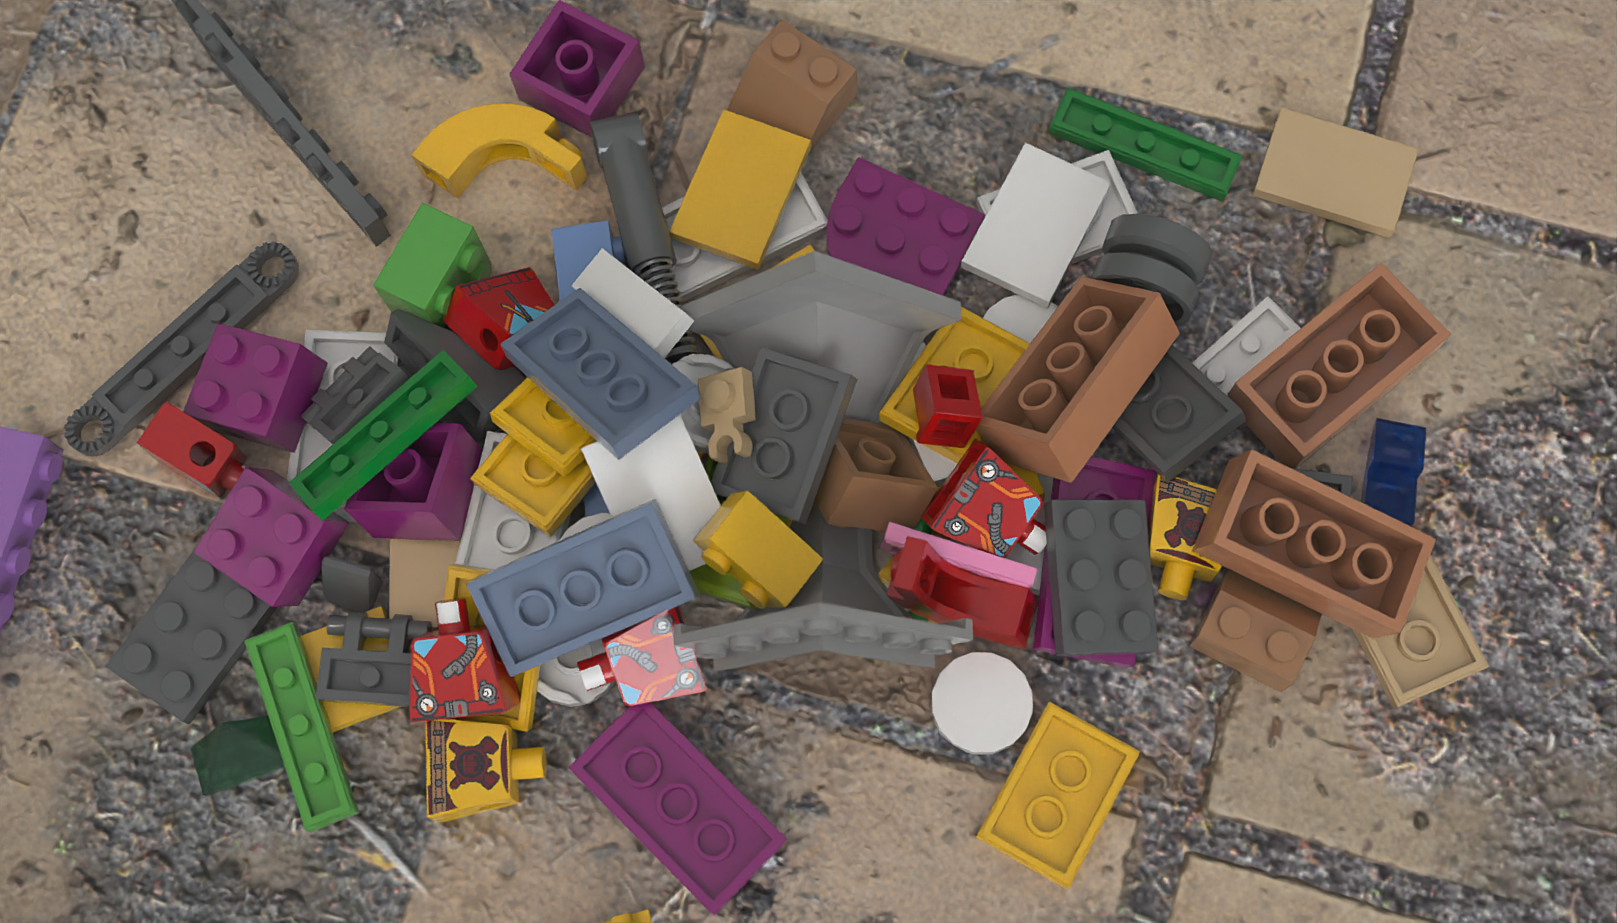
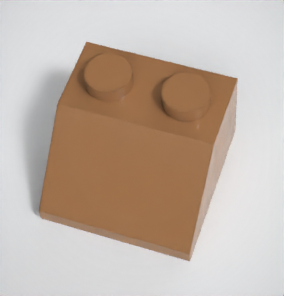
M781 19L753 52L727 110L810 139L811 152L857 96V69Z
M844 418L814 500L827 524H832L839 528L856 527L884 533L889 522L915 529L938 487L903 433L886 424Z
M1226 568L1189 647L1282 693L1295 683L1316 638L1322 614Z

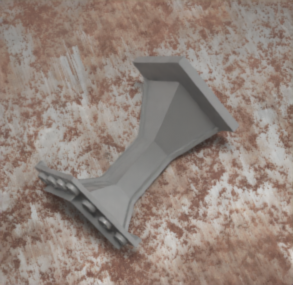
M816 251L678 307L694 320L688 331L704 335L712 340L723 360L734 368L743 367L752 371L759 349L763 347L854 376L858 380L844 418L882 424L879 421L881 409L905 377L924 338L936 329L961 321L960 301ZM815 500L806 524L792 521L790 529L823 558V561L787 607H765L764 609L756 607L755 611L746 608L735 622L708 628L681 623L674 625V646L695 649V656L699 658H714V672L817 651H828L935 668L934 654L952 652V644L973 641L972 619L964 618L939 624L915 620L911 618L902 606L886 596L888 588L877 576L873 567L872 529L856 527L839 528L832 524H827Z

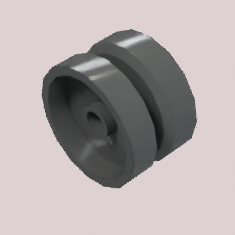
M1137 213L1123 214L1112 219L1102 246L1105 255L1097 259L1091 279L1159 292L1175 325L1178 326L1189 322L1200 293L1196 285L1203 282L1213 255L1209 243L1189 228L1159 216Z

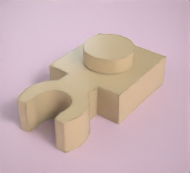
M739 367L698 378L699 395L701 397L699 400L701 427L711 432L715 431L708 444L711 459L722 464L727 463V448L733 441L736 454L744 458L750 457L752 441L744 432L743 424L756 420L752 372Z

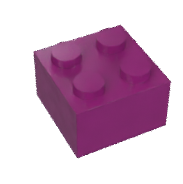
M558 0L509 75L520 101L547 113L560 122L592 138L590 121L614 116L644 70L645 64L639 40Z
M217 323L183 412L215 432L295 453L306 424L301 415L313 404L311 398L319 389L328 362L299 343Z
M435 423L346 501L344 510L373 538L459 541L474 488V483L470 478L479 468L483 449L461 424Z
M245 467L194 550V553L270 606H299L322 569L324 556L328 557L350 522L335 512L322 521L312 512L287 479L273 470Z

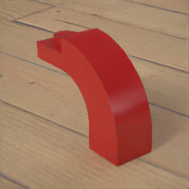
M907 536L904 547L897 551L892 561L890 570L891 580L886 594L889 599L903 608L936 623L964 618L972 619L973 636L1022 649L1026 648L1038 606V600L1030 588L986 578L963 570L940 557L927 540Z

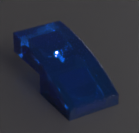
M1377 418L1372 430L1364 474L1361 503L1411 527L1415 522L1417 480L1424 470L1426 427Z

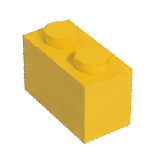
M748 490L730 494L693 540L704 551L701 557L705 563L722 575L727 573L732 575L742 584V587L739 589L740 593L749 602L761 609L765 607H787L823 561V558Z

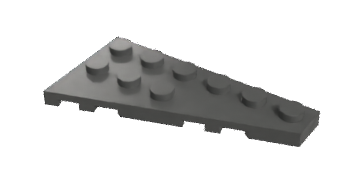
M171 0L210 58L375 247L390 237V233L382 222V219L387 216L382 206L370 193L362 197L355 188L359 182L342 161H339L337 164L332 161L327 155L331 150L313 128L309 132L300 122L303 118L289 102L288 94L272 75L266 76L260 69L261 64L245 44L239 45L232 37L234 34L216 12L210 15L199 0Z

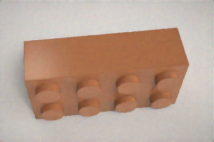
M1380 263L1236 381L1227 396L1243 410L1246 418L1244 423L1283 465L1297 469L1433 356L1451 336V333L1383 263Z
M1081 276L981 408L983 418L976 430L986 446L1007 464L1072 483L1180 334L1159 292Z
M1251 449L1228 461L1192 551L1371 638H1379L1401 633L1436 539Z

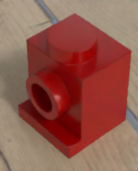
M926 364L913 388L919 430L916 434L917 443L965 448L983 418L974 370Z

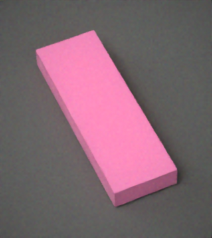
M889 522L880 545V549L883 552L895 555L897 551H900L901 547H904L907 536L927 540L940 557L963 570L1028 588L1033 586L1037 568Z

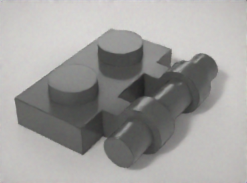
M370 346L357 359L351 357L342 366L345 371L326 391L321 388L311 398L314 403L301 415L312 428L316 429L332 445L410 379L401 368L381 353H377Z
M350 611L347 616L329 615L327 634L344 636L342 649L322 648L315 699L327 702L410 707L411 653H408V648L413 638L432 631L431 621L413 620L411 615L395 614L393 619L368 617L367 612ZM366 637L389 639L388 652L363 650Z

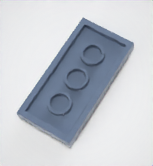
M578 288L500 344L506 357L618 460L701 399L696 385L581 288Z
M656 499L487 572L466 583L510 677L691 601L700 594Z

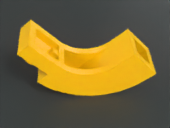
M511 103L477 106L448 118L432 130L411 154L421 175L457 199L482 170L504 160L518 159L536 164L575 191L588 178L582 161L583 154L571 142L562 139L554 117L532 107Z

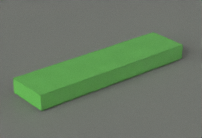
M290 622L244 640L305 831L311 833L359 814L323 702L315 699L317 683L298 626Z

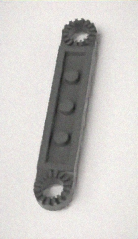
M274 241L269 244L265 242L262 246L255 247L256 250L251 252L240 265L236 264L100 386L91 395V399L81 408L73 411L74 414L67 418L68 423L64 426L66 430L64 436L68 444L81 454L90 457L100 456L111 450L200 369L217 323L244 329L295 282L299 273V264L290 249L282 243L278 244ZM274 257L283 258L285 269L281 270V274L278 273L277 277L272 276V278L268 276L265 278L262 275V267L267 260ZM92 420H101L104 426L102 428L103 434L100 433L99 435L101 437L99 439L96 438L95 442H83L81 431L84 425Z

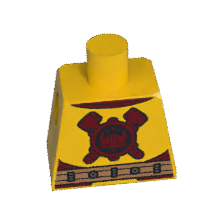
M1158 474L1154 481L1148 536L1150 561L1152 565L1164 568L1157 590L1158 593L1176 600H1187L1193 578L1211 582L1222 567V565L1192 551L1217 489L1178 477L1173 478L1167 483Z
M452 719L425 721L427 818L436 822H446L514 805L519 801L518 780L546 777L547 760L545 748L517 749L516 731L508 725Z

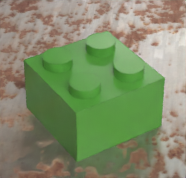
M422 202L373 286L391 312L401 309L452 332L453 330L443 320L445 315H447L456 286L490 277L491 261L473 226Z

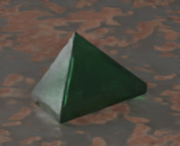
M269 716L221 723L190 747L203 796L218 793L285 768Z

